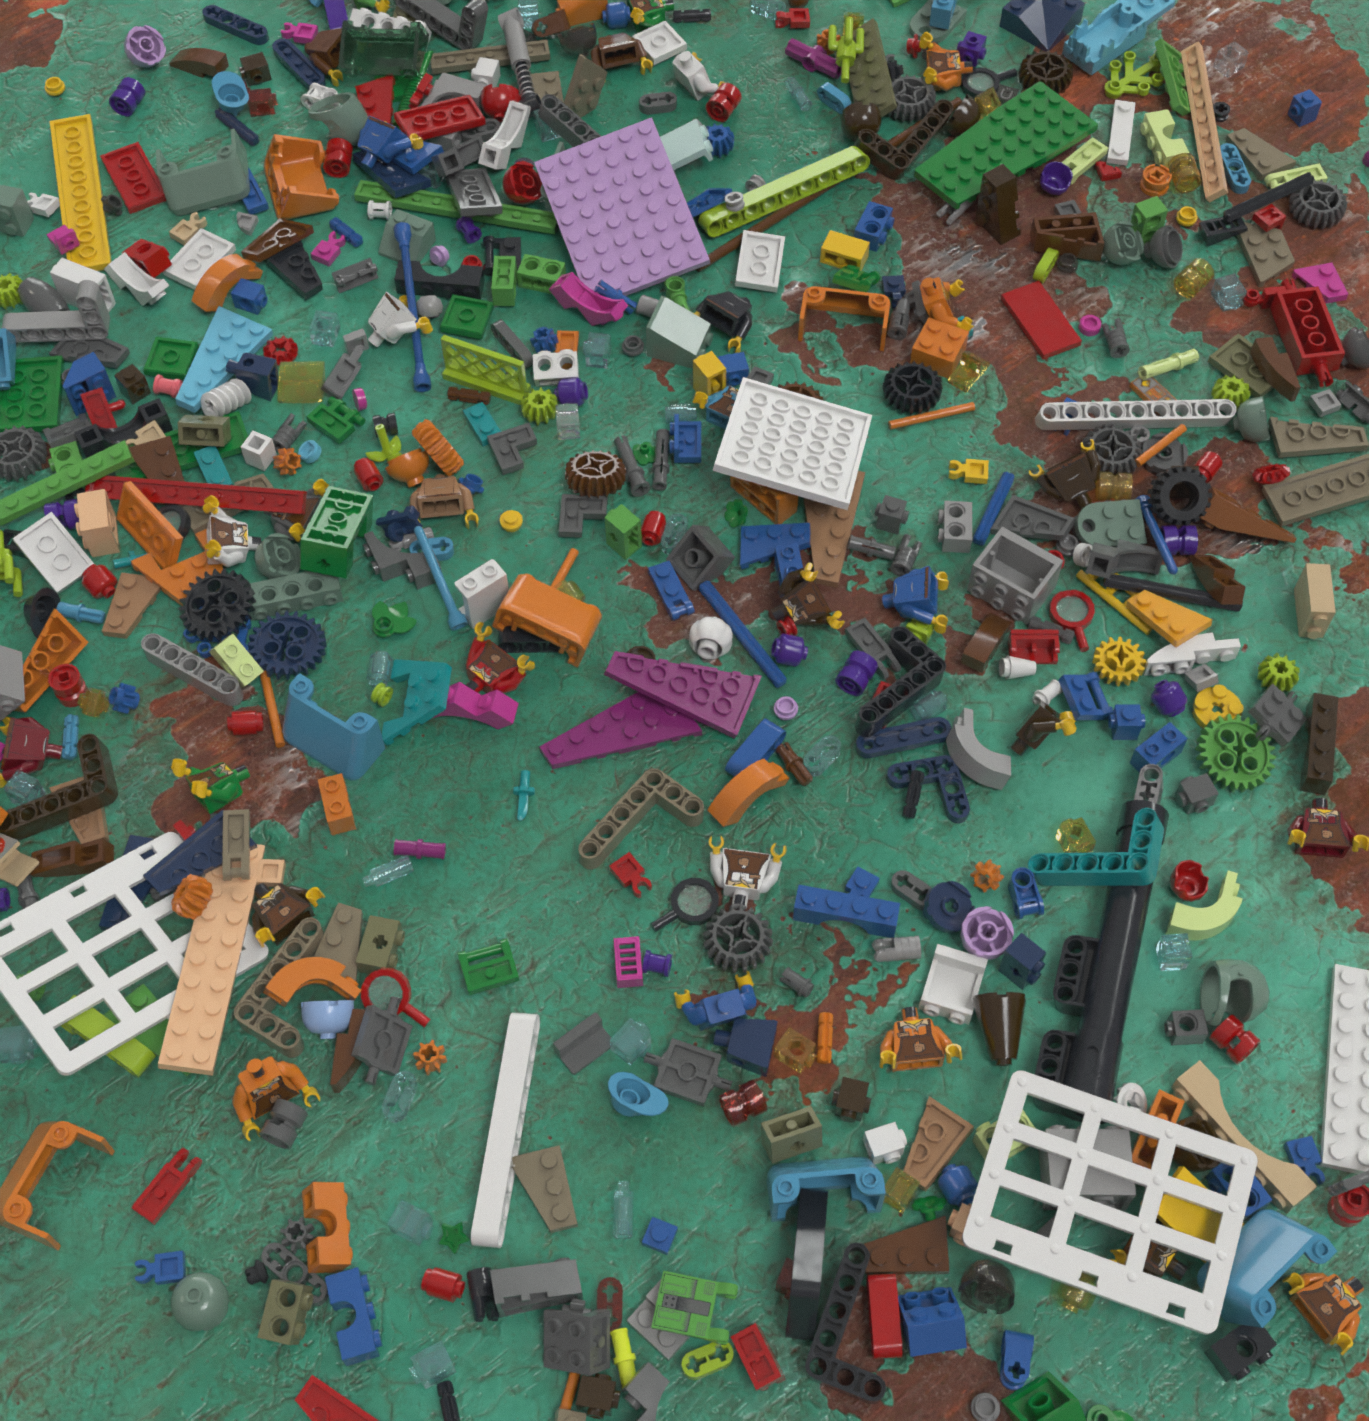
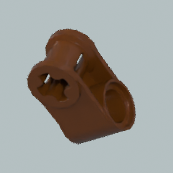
M565 9L535 20L532 23L531 29L535 36L545 37L571 29ZM539 22L541 23V25L546 26V28L543 30V34L541 31H537L536 29L537 27H539Z

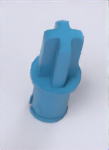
M61 601L57 605V610L64 617L75 619L77 622L84 620L103 623L105 619L104 611L86 608L84 604L73 605Z

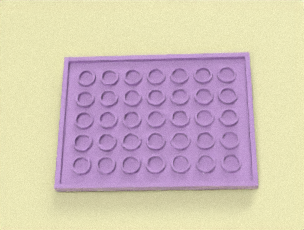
M652 117L534 162L578 278L593 291L596 286L604 290L603 287L597 284L602 279L616 290L618 288L622 290V294L627 296L661 283L669 277L679 276L710 264V259Z

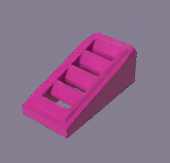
M639 936L614 938L617 988L643 986ZM635 944V948L620 949L619 945ZM620 954H636V956L620 957ZM636 962V965L621 966V963ZM637 970V973L634 974L621 973V971Z

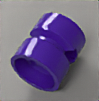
M125 77L110 96L109 104L116 113L129 117L146 94L145 89L137 80Z
M77 499L66 500L63 505L59 502L47 503L44 505V514L46 516L52 512L64 528L68 527L70 530L76 529V522H79V517L77 518L74 504H77L78 501Z
M1175 525L1160 527V531L1172 556H1175L1177 552L1180 555L1196 554L1198 533L1195 525H1181L1179 529Z
M858 650L853 651L847 658L845 666L836 676L835 682L844 692L853 696H860L865 691L869 680L876 673L878 664L869 654Z

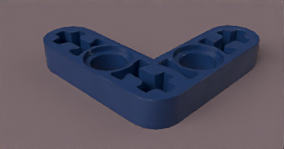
M943 755L896 763L889 767L886 777L887 783L896 789L906 788L911 783L909 774H907L908 770L912 772L919 767L926 768L929 774L924 776L921 785L937 782L948 819L956 824L967 820L970 805L959 768L951 756ZM946 764L947 768H950V770L945 771V769L942 768V765ZM894 773H898L899 776H902V779L898 780ZM953 784L958 787L959 791L955 794H950L945 790V787ZM957 800L958 809L962 811L961 815H958L957 811H954L955 801Z

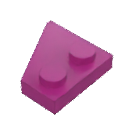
M1333 263L1293 270L1292 277L1295 280L1300 278L1307 284L1306 288L1319 286L1326 304L1347 299L1348 292Z

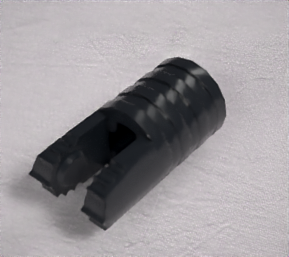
M490 1267L476 1268L467 1272L473 1316L476 1322H483L485 1311L488 1321H498L499 1319Z

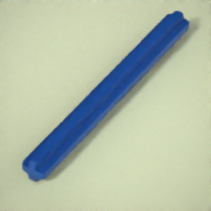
M708 580L701 583L699 591L722 620L729 625L733 634L775 687L780 688L785 685L786 676L712 583Z

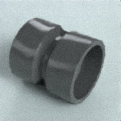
M277 1099L269 1113L272 1118L265 1121L259 1136L277 1147L290 1150L297 1137L295 1130L302 1127L308 1113L292 1102Z

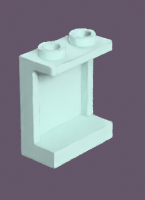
M697 119L660 137L673 171L702 156H706L709 162L713 160L711 154L713 147L710 141L707 140V137H709L708 130L705 125L701 126Z

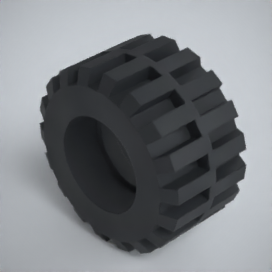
M1190 467L1167 468L1164 470L1165 472L1158 473L1156 475L1157 479L1152 480L1150 483L1153 487L1148 489L1147 494H1151L1148 504H1152L1153 507L1150 510L1152 513L1157 514L1156 517L1159 520H1164L1167 524L1189 525L1191 522L1199 521L1200 516H1205L1207 513L1205 508H1210L1211 505L1208 502V498H1212V493H1208L1211 485L1205 482L1207 480L1205 475H1200V471ZM1178 482L1184 483L1190 492L1189 502L1180 510L1175 509L1169 499L1172 487Z

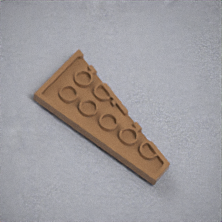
M858 471L848 510L807 498L803 500L806 523H810L813 572L818 570L815 579L816 584L838 588L865 472Z

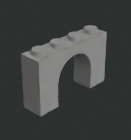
M443 72L439 79L434 82L429 97L425 96L421 106L471 95L478 108L482 111L481 90L486 85ZM461 131L423 141L442 145L443 150L462 143L463 140Z

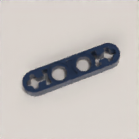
M208 5L202 11L207 24L250 43L263 45L269 40L266 27L216 5ZM232 20V22L223 23L224 21ZM248 27L245 30H239V28Z

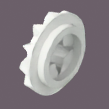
M1123 1083L1122 1087L1117 1088L1118 1096L1113 1098L1116 1103L1129 1107L1127 1105L1128 1101L1131 1106L1141 1109V1112H1147L1146 1095L1138 1084Z

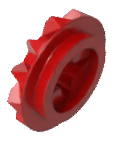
M284 335L281 338L274 337L273 341L267 340V345L263 347L264 357L276 359L279 366L286 365L297 357L298 346L292 338L287 339ZM284 347L285 351H277L276 348L282 349Z
M1277 463L1261 466L1254 470L1252 474L1253 480L1260 484L1281 482L1290 475V467Z

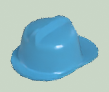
M230 71L217 73L213 77L212 88L220 108L227 113H232L236 117L237 113L244 109L245 104L249 100V94L244 81L239 75Z
M618 1072L612 1075L608 1081L611 1103L614 1109L623 1116H655L666 1111L668 1107V1098L664 1092L632 1073Z

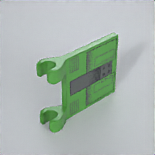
M663 1271L651 1329L727 1345L729 1331L721 1328H710L716 1295L734 1300L737 1297L738 1286L733 1283L716 1282Z

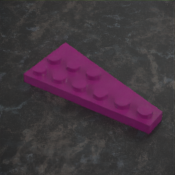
M618 651L613 653L603 674L734 739L738 735L762 677L755 674L753 676L743 675L737 671H719L717 668L680 662V664L671 663L666 659L660 658L658 660L647 659L642 655Z
M637 692L539 748L551 768L556 769L578 764L582 760L597 757V759L605 758L607 754L616 752L622 754L653 747L657 743L672 740V742H675L686 736H701L702 729L693 718Z

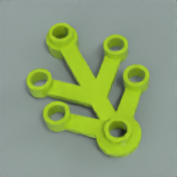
M1126 51L1123 56L1125 77L1119 80L1118 73L1121 70L1122 63L1119 60H1112L1109 64V71L1111 72L1110 81L1104 87L1106 96L1111 99H1117L1123 93L1146 96L1149 93L1150 85L1155 87L1162 86L1164 77L1161 73H1155L1152 77L1143 76L1149 71L1160 72L1161 64L1156 55L1153 54L1148 63L1133 71L1136 54L1132 51ZM1133 83L1138 84V86H1129L1128 84Z

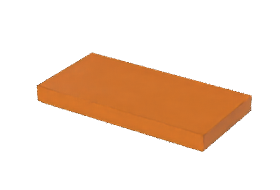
M131 481L125 482L116 519L147 553H151L156 563L162 569L177 564L183 537Z

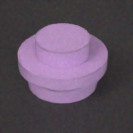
M434 246L430 249V259L434 264L442 267L447 264L449 253L444 246Z
M781 697L774 705V713L782 720H790L797 715L798 705L791 697Z

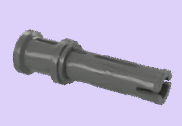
M621 435L623 443L618 436L615 438L614 444L623 464H625L626 481L631 485V494L635 497L644 496L651 488L649 482L645 481V472L642 467L638 466L627 436Z

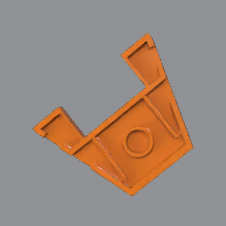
M206 529L195 533L196 541L204 552L163 570L160 569L151 553L131 561L134 570L140 571L147 580L161 587L165 594L181 606L184 605L179 600L187 597L183 591L191 590L189 582L196 584V576H199L201 579L205 578V571L209 575H213L214 569H217L220 574L223 570L222 564H208L207 549L204 547L207 544Z

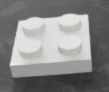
M666 21L632 36V38L641 41L647 58L652 61L653 65L687 50V43Z

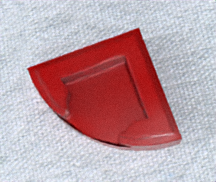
M1103 161L1095 163V169L1101 182L1121 178L1122 172L1118 167L1115 166L1114 168Z

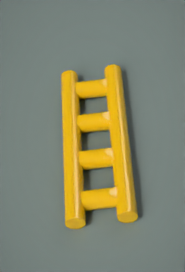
M1083 570L1076 574V577L1143 633L1148 635L1153 628L1126 607L1127 600L1122 603L1113 596L1119 589L1103 588L1095 581L1100 576L1086 574ZM1124 590L1131 596L1128 599L1138 594L1136 592Z

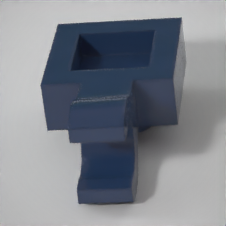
M903 275L882 276L883 295L891 298V306L894 309L898 301L906 294Z

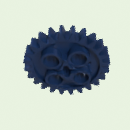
M288 610L285 611L284 616H280L276 612V618L273 619L268 615V622L259 621L260 628H252L254 634L249 635V654L263 671L266 670L267 677L276 673L277 680L282 675H285L286 679L289 680L291 674H294L295 677L299 672L308 675L307 668L315 670V662L322 663L321 656L326 654L325 632L322 631L320 624L315 623V618L308 620L306 613L299 617L298 611H295L293 616H289Z

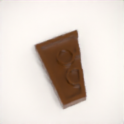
M280 218L241 251L243 259L261 262L313 234V226Z
M171 436L129 447L134 461L148 479L185 482Z
M946 1216L864 1244L870 1254L865 1275L949 1274Z

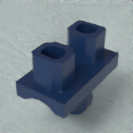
M407 506L402 513L390 510L385 517L377 518L375 523L383 528L385 536L395 543L402 541L404 535L414 533L416 526L423 527L418 521L420 513L414 506Z

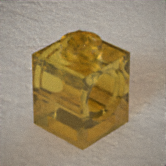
M1082 817L1075 820L1072 818L1067 819L1058 828L1056 838L1065 853L1093 852L1096 840ZM1070 835H1076L1079 839H1073Z
M789 1027L775 1046L774 1057L801 1074L805 1067L809 1069L817 1057L815 1054L816 1043ZM793 1048H799L804 1053L800 1056L793 1055L790 1052V1050H792Z
M896 1167L885 1184L886 1195L884 1202L903 1214L917 1193L920 1181Z

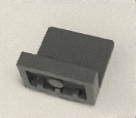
M600 1308L586 1314L555 1309L544 1310V1367L588 1376L610 1368V1310Z

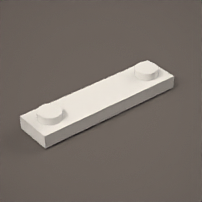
M1115 100L1107 163L1125 166L1128 164L1135 102Z

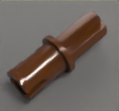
M784 742V745L783 743L780 744L775 752L785 763L786 770L792 772L800 785L807 786L812 782L813 777L804 766L803 759L797 756L788 742Z

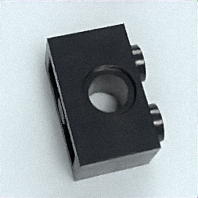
M1240 1325L1211 1345L1204 1353L1226 1382L1233 1377L1238 1382L1251 1372L1248 1366L1255 1361L1262 1365L1274 1356L1271 1350L1277 1343L1264 1327ZM1236 1346H1244L1248 1351V1357H1242L1237 1352Z

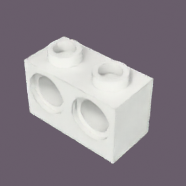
M564 349L559 353L540 351L538 354H533V372L536 387L558 385L562 379L579 378L577 351L573 352L570 349ZM565 363H571L573 365L568 370L561 368L562 365ZM544 364L551 366L547 371L540 370V367Z

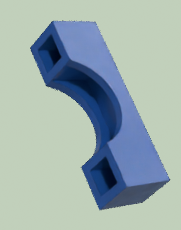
M798 885L793 920L817 925L828 920L846 921L862 927L868 934L894 938L900 903Z

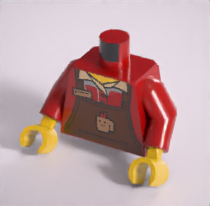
M478 622L474 628L478 636L473 639L466 661L467 675L470 680L466 686L477 693L483 690L486 694L494 690L502 693L516 690L526 676L525 672L532 671L535 668V663L529 661L525 665L529 656L521 655L516 661L491 640L485 641L484 638L492 634V628L487 626L485 632L482 633L481 629L484 623Z

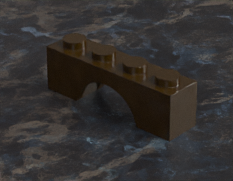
M1313 693L1306 707L1305 717L1307 720L1305 721V728H1308V744L1301 769L1300 791L1325 795L1333 782L1339 697Z

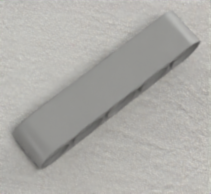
M151 633L143 637L141 646L150 663L228 706H235L242 702L243 692L236 677L158 634Z

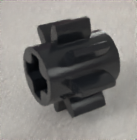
M897 60L887 61L891 79H897L899 75L904 74L903 65L897 64Z

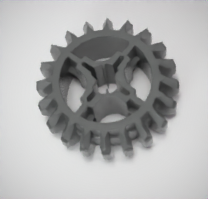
M906 74L905 77L899 75L897 79H891L897 108L889 112L888 116H894L895 121L901 119L902 122L905 120L910 123L913 120L918 122L936 104V91H934L933 85L923 81V77L916 78L915 75L909 77Z
M1314 179L1313 184L1291 193L1288 205L1289 213L1293 214V219H1298V224L1304 223L1305 227L1312 226L1313 229L1319 227L1321 230L1325 227L1331 229L1345 215L1348 203L1346 202L1347 196L1343 195V190L1337 189V185H1331L1330 181L1326 183L1322 179L1320 181Z
M1104 424L1101 429L1095 427L1093 431H1089L1083 439L1084 447L1091 446L1090 439L1094 441L1095 451L1101 464L1100 479L1105 476L1110 481L1112 477H1115L1118 481L1121 476L1127 478L1129 474H1133L1136 471L1135 459L1142 454L1141 442L1137 441V435L1131 436V430L1124 431L1123 426L1119 429L1115 428L1114 424L1108 428Z
M14 425L10 430L5 427L4 432L0 433V480L5 478V480L10 482L14 478L18 482L22 477L27 480L28 475L32 474L35 476V470H42L41 464L46 463L48 454L46 443L38 432H35L32 428L27 429L24 425L19 429Z
M741 904L739 910H734V907L731 905L729 906V912L721 908L719 910L720 916L713 914L711 917L712 922H707L706 924L707 931L703 933V939L706 940L704 948L708 950L707 956L708 958H714L715 966L723 963L722 969L724 971L728 967H732V972L735 974L737 968H742V971L746 973L747 966L755 970L757 962L761 964L765 962L764 956L770 955L771 949L769 947L773 945V939L770 938L772 930L768 928L769 922L762 920L761 912L753 915L754 909L752 907L746 912ZM748 927L755 931L759 941L753 939L754 936L748 934ZM742 933V940L736 941L734 945V938L740 937ZM717 937L723 939V942L728 944V952L720 946ZM743 951L748 952V953H745V954H738V953L743 952Z

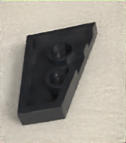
M301 240L266 259L267 264L305 299L323 290L322 282L314 266H312L307 251L305 252Z

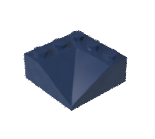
M1011 0L1002 8L999 27L1047 52L1071 32L1075 25L1081 22L1085 3L1081 0Z

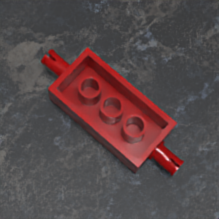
M1287 278L1280 284L1285 286L1286 290L1276 291L1270 308L1295 374L1315 373L1319 386L1323 388L1325 384V387H1328L1334 381L1329 371L1339 369L1345 351L1319 286L1297 289L1294 279L1290 278L1288 280Z

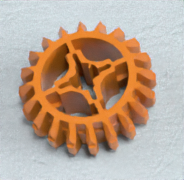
M425 419L412 430L414 438L447 476L456 474L464 465L460 455L430 420Z

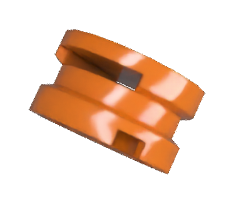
M1155 164L1147 166L1143 171L1142 180L1140 181L1142 192L1151 197L1165 195L1169 190V184L1172 179V174L1169 173L1170 170L1161 164L1160 167L1155 166Z

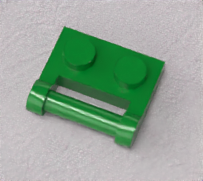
M847 265L834 274L832 283L860 292H867L871 289L872 285L880 281L881 276L877 271L867 273L859 270L858 266Z
M507 938L500 940V943L465 953V950L457 952L469 995L520 981ZM500 953L504 954L502 957L469 966V962Z

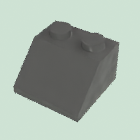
M692 525L666 560L670 561L673 568L693 591H696L700 588L699 585L706 580L711 582L721 576L735 559V556L708 526Z

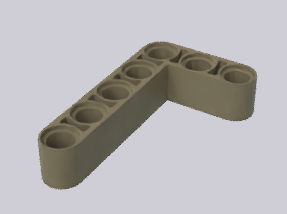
M654 768L647 770L582 840L578 848L581 865L591 870L599 867L655 804L689 827L699 826L704 818L703 801L661 770ZM652 782H657V783H659V784L656 785V786H651V785H649V784L652 783ZM677 796L678 798L671 800L668 797ZM637 799L643 800L642 803H635L633 801ZM691 809H694V810H697L698 812H697V813H694V814H691V813H688L687 811H689V810H691ZM622 816L628 818L624 821L617 820L619 817ZM604 834L612 835L610 838L607 839L601 837ZM587 852H595V853H596V854L593 855V856H586V855H585Z
M312 917L305 918L298 924L234 1009V1016L239 1026L245 1032L289 1058H295L303 1052V1039L295 1027L271 1013L278 1004L269 996L265 998H259V996L263 993L274 975L284 966L293 961L315 955L324 932L320 922ZM312 930H316V931H317V932H316L314 935H312V936H306V934H307L309 931H312ZM294 951H301L298 956H291ZM247 1013H254L251 1018L243 1019ZM275 1026L271 1032H264L266 1027ZM291 1038L296 1039L294 1044L290 1046L285 1045L287 1040Z

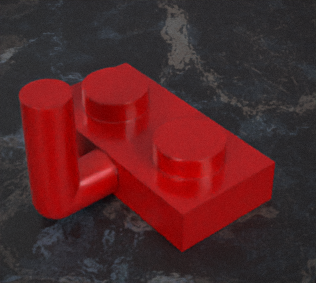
M102 387L80 394L92 425L97 424L103 428H117L112 412L125 408L126 404L123 399H118L116 402L108 404Z

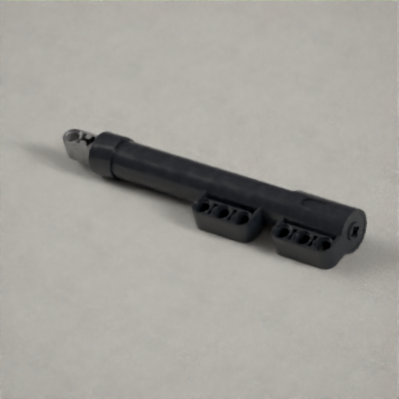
M1148 764L1141 768L1134 800L1122 804L1116 831L1118 838L1115 852H1128L1134 816L1142 808H1151L1156 812L1164 827L1162 845L1164 843L1169 813L1160 805L1164 787L1163 771L1158 765ZM1153 882L1144 886H1107L1097 937L1072 935L1065 939L1053 989L1054 1002L1060 1013L1080 1018L1077 1030L1074 1033L1050 1030L1044 1034L1035 1075L1113 1101L1124 1046L1122 1037ZM1074 949L1082 950L1080 953L1077 954L1071 953V951ZM1069 972L1077 973L1073 977L1065 976ZM1069 995L1072 997L1070 1000L1063 1001L1060 999L1062 996ZM1053 1043H1060L1062 1045L1057 1049L1050 1048V1045ZM1049 1067L1057 1069L1054 1073L1044 1072ZM1033 1097L1034 1103L1039 1110L1060 1114L1082 1123L1084 1114Z

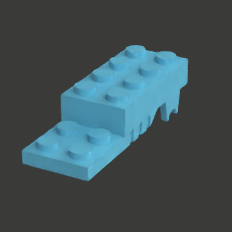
M1117 0L1099 13L1089 26L1086 19L1083 20L1080 26L1075 25L1073 34L1064 42L1062 54L1088 74L1093 75L1144 39L1147 26L1172 9L1175 5V0Z

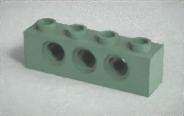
M307 571L250 583L251 588L255 592L253 597L256 599V602L252 604L255 611L248 613L252 617L251 621L256 619L263 620L268 615L270 617L275 616L276 612L284 615L287 610L290 613L342 602L343 595L339 577Z

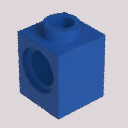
M243 278L239 280L231 292L235 308L256 315L266 306L268 301L264 285Z

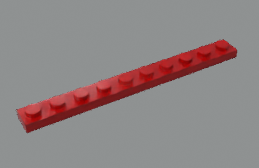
M104 476L87 484L85 487V492L105 489L109 499L120 500L124 483L131 481L151 503L203 507L206 504L204 499L213 495L218 499L220 508L305 515L307 495L306 491L118 476Z

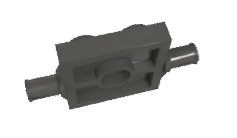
M1272 684L1266 688L1248 712L1261 727L1256 733V738L1259 737L1258 740L1263 741L1269 735L1283 747L1294 737L1307 720L1302 711L1293 704L1298 697L1297 694L1294 695L1295 692L1290 691L1285 696L1281 690Z
M390 997L387 1010H382L374 1005L366 1007L351 1056L364 1062L369 1067L366 1080L364 1081L368 1085H376L379 1071L390 1076H398L413 1027L397 1015L401 999L398 997Z
M674 1038L671 1039L668 1050L662 1057L647 1052L644 1058V1063L658 1067V1076L654 1087H657L666 1094L703 1107L714 1087L729 1092L733 1081L718 1077V1068L722 1060L721 1054Z

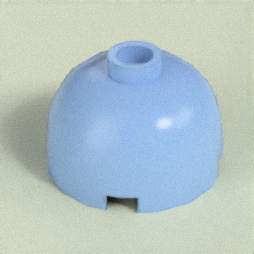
M354 1000L301 1002V1015L305 1027L311 1033L320 1034V1039H335L336 1033L343 1032L349 1027L352 1009H354Z

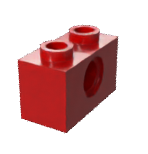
M144 239L138 240L122 252V254L125 252L140 269L153 278L172 265L169 259L170 254L164 246H159Z

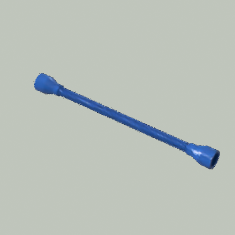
M401 222L395 224L394 236L401 250L408 309L417 319L416 323L418 322L409 252V243L412 236L411 227L408 223ZM417 329L416 332H411L416 364L413 384L415 391L427 392L432 387L431 378L424 364L420 329Z

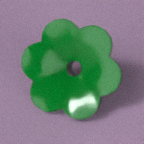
M643 442L633 446V454L639 465L646 466L648 463L655 462L656 446H652L650 442Z
M741 499L728 502L726 505L727 511L724 514L725 520L729 521L730 526L734 528L744 525L748 515L747 506L743 505Z
M927 1196L915 1199L911 1206L912 1210L924 1213L925 1220L931 1221L936 1219L935 1211L944 1208L946 1200L937 1196Z

